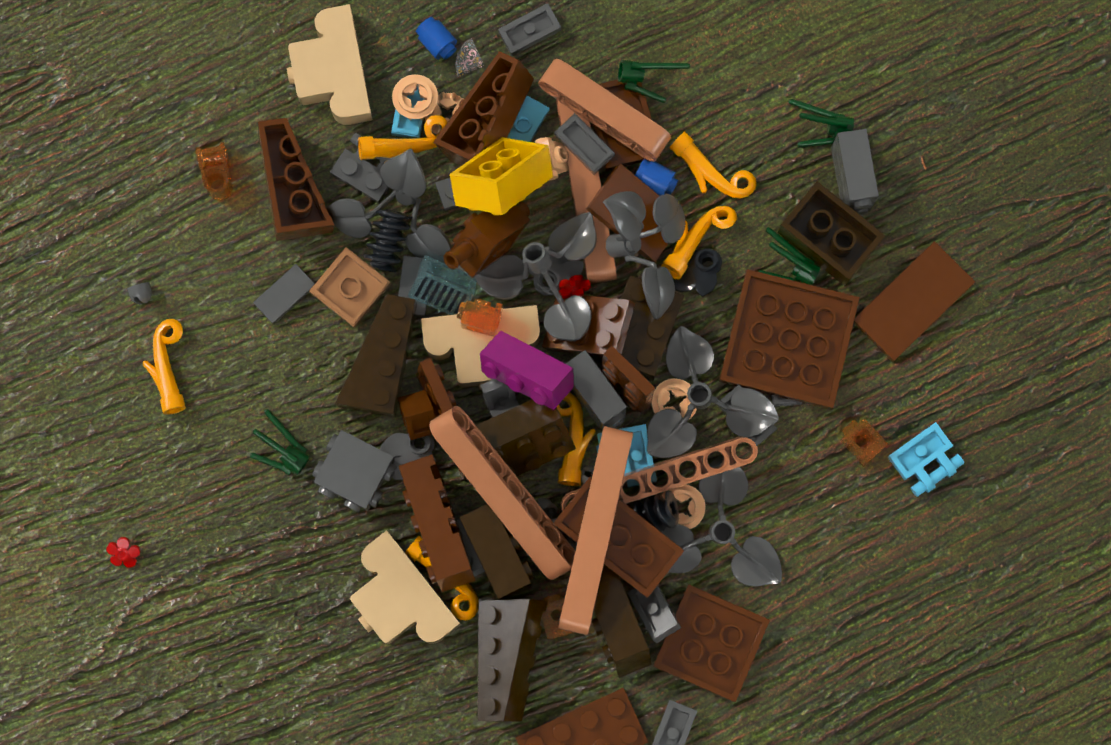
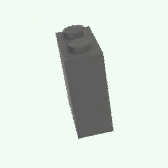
M867 129L837 133L831 151L840 200L860 216L868 213V210L872 209L879 197Z
M584 350L566 363L573 368L574 388L571 391L601 432H603L604 426L617 428L624 423L623 419L626 415L627 406L586 350Z

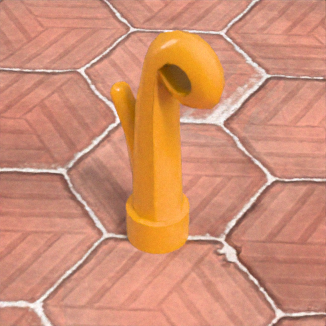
M440 115L429 117L424 124L427 138L386 139L373 138L372 136L358 137L360 160L374 159L375 157L392 158L409 149H412L414 153L437 147L433 143L448 121ZM440 124V132L434 135L431 130L432 126Z
M685 131L669 147L688 165L703 194L707 192L706 181L732 198L741 199L748 197L756 189V178L751 172L746 170L738 171L729 182L693 143L694 140ZM741 178L748 181V186L744 189L737 188V182Z
M728 206L715 207L706 212L689 232L688 223L685 220L683 236L678 240L674 251L668 255L661 267H666L672 278L680 279L687 270L689 260L710 226L713 224L721 229L732 227L737 220L735 210ZM727 217V219L720 220L718 218Z
M175 319L162 321L155 330L153 336L155 367L148 361H143V366L150 373L159 390L162 412L166 415L179 413L186 409L184 398L179 392L166 344L178 342L183 334L181 323ZM173 328V334L170 337H166L167 331Z
M569 392L563 401H566L570 407L562 409L558 405L557 408L561 416H570L569 434L576 449L564 456L562 468L559 469L558 483L566 486H580L582 461L596 430L590 429L583 437L582 407L577 397Z
M418 536L405 551V554L412 561H417L427 568L431 566L429 557H423L418 542L423 540V538ZM467 583L455 588L461 594L453 599L450 607L452 614L457 619L464 621L473 618L478 612L479 606L476 592ZM468 601L469 609L462 611L459 608L460 602Z

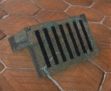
M424 255L419 266L418 276L408 293V297L450 315L463 314L475 294L477 281L475 277L471 278L466 272L459 269H450L445 263Z

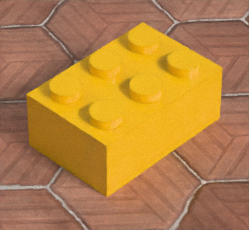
M501 137L450 173L455 206L468 208L471 211L490 212L493 215L506 214L509 209L525 200L529 194L541 188L544 183L553 177L548 145Z

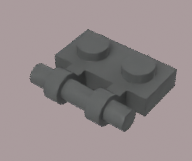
M355 133L350 142L358 147V137L363 136ZM345 149L330 171L332 176L380 204L389 190L380 173L383 163L389 159L386 157H376L381 161L375 167L365 160H360L358 150L354 154Z

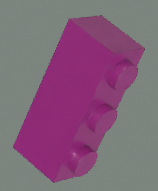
M501 330L480 352L481 371L488 378L504 383L511 390L532 398L539 405H545L554 410L574 388L572 367Z

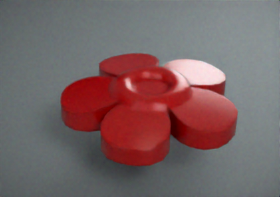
M574 275L569 280L563 279L558 284L559 293L562 298H569L574 295L582 297L584 296V291L591 288L590 281L583 280L582 275Z
M120 537L117 543L110 542L106 551L112 555L110 562L113 565L120 566L123 562L126 567L131 568L136 565V557L141 553L139 546L131 545L129 547L130 540L126 537Z

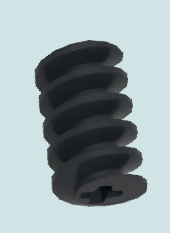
M390 209L377 210L376 213L383 220L373 221V224L380 230L379 232H370V236L376 239V243H367L366 246L373 251V254H364L363 258L368 260L370 265L375 268L396 273L397 269L391 263H399L401 259L394 252H402L404 250L403 246L397 243V241L407 240V236L401 230L410 229V225L404 219H412L413 217Z
M666 491L665 500L660 493L655 494V503H653L650 496L644 498V506L640 500L633 502V510L658 530L664 531L667 527L675 528L679 520L678 505L671 491Z

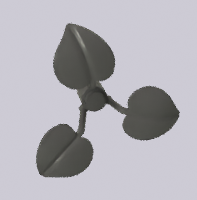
M412 149L389 158L383 163L380 169L381 177L385 184L393 189V192L371 212L365 213V208L361 202L349 198L339 199L327 208L334 225L341 232L350 237L362 238L367 236L372 229L369 219L377 214V210L384 208L396 197L397 201L402 205H414L410 226L413 232L408 233L407 240H405L408 249L413 255L419 258L432 259L434 264L445 263L443 260L444 254L452 249L448 237L438 227L430 224H422L417 227L418 209L421 203L419 197L426 190V179Z
M632 191L619 192L603 201L619 234L608 236L606 250L612 258L625 256L626 262L633 261L649 266L643 270L642 287L654 320L659 319L669 308L675 296V285L672 275L666 267L657 268L655 262L634 255L641 249V238L657 234L660 231L665 243H675L680 240L685 230L684 211L678 199L670 194L659 196L653 204V218L658 226L641 233L644 228L642 221L646 216V208L642 198Z
M590 212L580 214L557 227L549 238V247L544 248L538 242L528 244L522 253L523 260L515 255L502 256L475 276L477 283L490 296L500 300H507L521 293L523 289L522 280L528 278L529 268L535 274H543L559 304L547 310L544 317L545 329L552 337L559 340L576 341L581 339L590 327L591 309L586 300L578 295L571 296L564 302L548 271L552 265L550 256L559 259L564 255L569 261H579L593 252L596 246L597 235L592 214Z
M681 326L674 333L668 345L666 364L669 372L675 379L685 380L690 376L692 377L693 384L687 392L690 404L683 418L674 409L661 410L652 417L647 430V452L650 456L657 458H672L690 450L696 441L697 430L687 421L690 419L695 408L705 409L711 403L729 410L726 416L727 425L734 434L740 437L748 438L761 434L777 423L779 417L770 400L753 389L742 388L734 391L731 396V405L712 396L709 386L699 382L697 374H705L712 367L714 362L713 349L703 337Z
M723 457L716 458L709 466L713 468L720 466ZM741 467L699 481V492L702 494L705 502H718L719 521L714 522L710 526L709 535L694 540L692 531L679 524L675 528L667 527L664 531H661L684 549L682 555L668 571L669 573H685L697 567L702 556L696 546L712 540L716 544L731 543L739 552L732 558L731 569L734 577L740 583L756 587L779 584L781 582V563L773 546L767 540L755 536L746 539L743 547L739 546L736 539H734V526L729 521H726L723 503L729 506L736 505L745 498L748 491L747 477Z

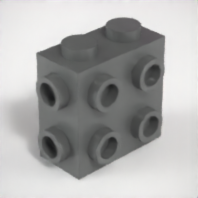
M341 430L338 436L334 434L326 448L330 452L325 461L320 460L316 465L312 475L316 477L314 483L319 486L317 492L332 500L336 495L346 500L343 505L359 513L362 508L368 512L371 506L376 508L383 495L380 488L384 481L389 482L397 468L394 465L395 458Z

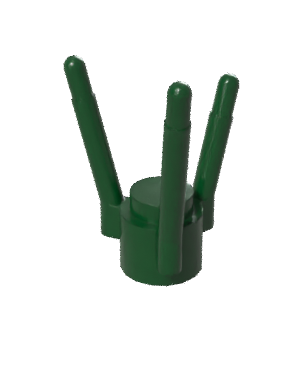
M621 60L618 68V82L625 83V90L635 91L665 103V97L636 85L637 82H643L645 69H689L690 64L639 63Z
M789 99V104L822 115L800 113L799 117L828 124L827 134L832 135V138L800 141L797 144L798 147L833 144L837 133L853 131L854 118L845 117L844 114L833 113L801 101Z
M769 227L766 228V232L788 250L786 251L774 242L769 243L772 249L795 264L790 273L795 277L790 278L763 270L759 272L812 285L821 267L815 265L814 261L805 257Z
M265 409V415L293 447L288 446L285 449L267 435L254 429V435L282 454L279 460L283 464L256 453H251L250 457L277 468L287 475H290L291 472L298 475L310 459V456L306 454L308 449L302 446L268 409Z

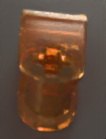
M220 142L219 146L205 149L196 147V156L203 184L209 196L215 200L227 199L233 191L225 142ZM222 179L225 181L221 188H211L215 180Z

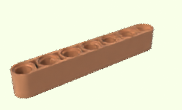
M556 100L560 126L575 113L591 129L588 120ZM564 145L568 153V174L575 214L578 216L588 212L586 208L601 189L599 171L593 175ZM593 216L597 241L593 252L583 259L587 280L591 284L617 280L614 258L606 250V240L610 236L609 228Z
M454 406L431 420L429 425L434 438L548 579L554 580L570 571L575 555L574 548L553 524L462 408Z
M607 426L603 428L558 629L588 635L633 432Z
M736 437L624 474L619 499L627 504L747 465L757 457V446L754 441L747 437ZM742 442L748 443L751 449L750 454L745 458H738L735 451L737 445ZM718 451L722 454V463L718 467H710L707 462L710 453ZM692 461L695 465L693 474L687 477L682 476L679 472L681 463ZM656 470H663L667 474L666 482L660 486H656L651 482V476ZM629 479H634L639 483V489L633 495H628L623 491V484ZM580 489L565 494L561 502L562 511L566 508L569 499L573 498Z

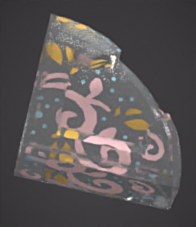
M472 38L461 46L456 56L455 69L457 77L484 66Z

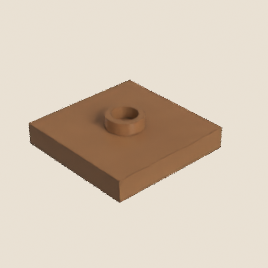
M345 247L309 292L353 328H356L389 288L391 282Z

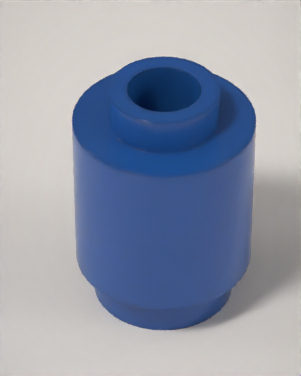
M429 17L416 29V33L419 35L418 40L435 59L443 58L445 60L456 51V38L439 20Z
M645 159L635 174L637 178L659 196L664 194L671 195L679 181L674 178L676 172L657 162H649Z

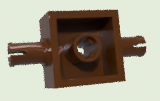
M524 202L517 203L503 215H493L485 211H481L482 213L479 215L476 212L470 215L463 223L466 228L453 238L454 246L444 254L443 260L450 269H456L460 265L473 278L507 254L530 222L528 218L530 210Z

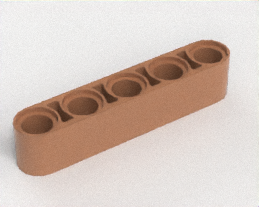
M560 59L552 61L538 82L540 88L646 160L655 162L671 139L670 133L663 127Z

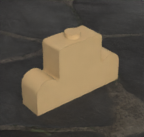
M348 4L321 10L315 17V28L319 38L291 43L288 46L292 66L287 68L290 85L295 84L296 93L301 105L330 101L333 117L342 125L372 121L351 6Z
M537 305L421 318L423 342L427 354L435 360H444L451 353H454L457 381L461 388L479 386V390H482L480 385L491 380L481 371L480 352L500 330L532 347H535L540 340Z
M387 530L364 548L361 561L369 572L377 574V576L355 592L350 600L362 614L358 620L368 633L374 630L385 644H390L417 623L416 632L424 642L434 644L442 641L461 625Z

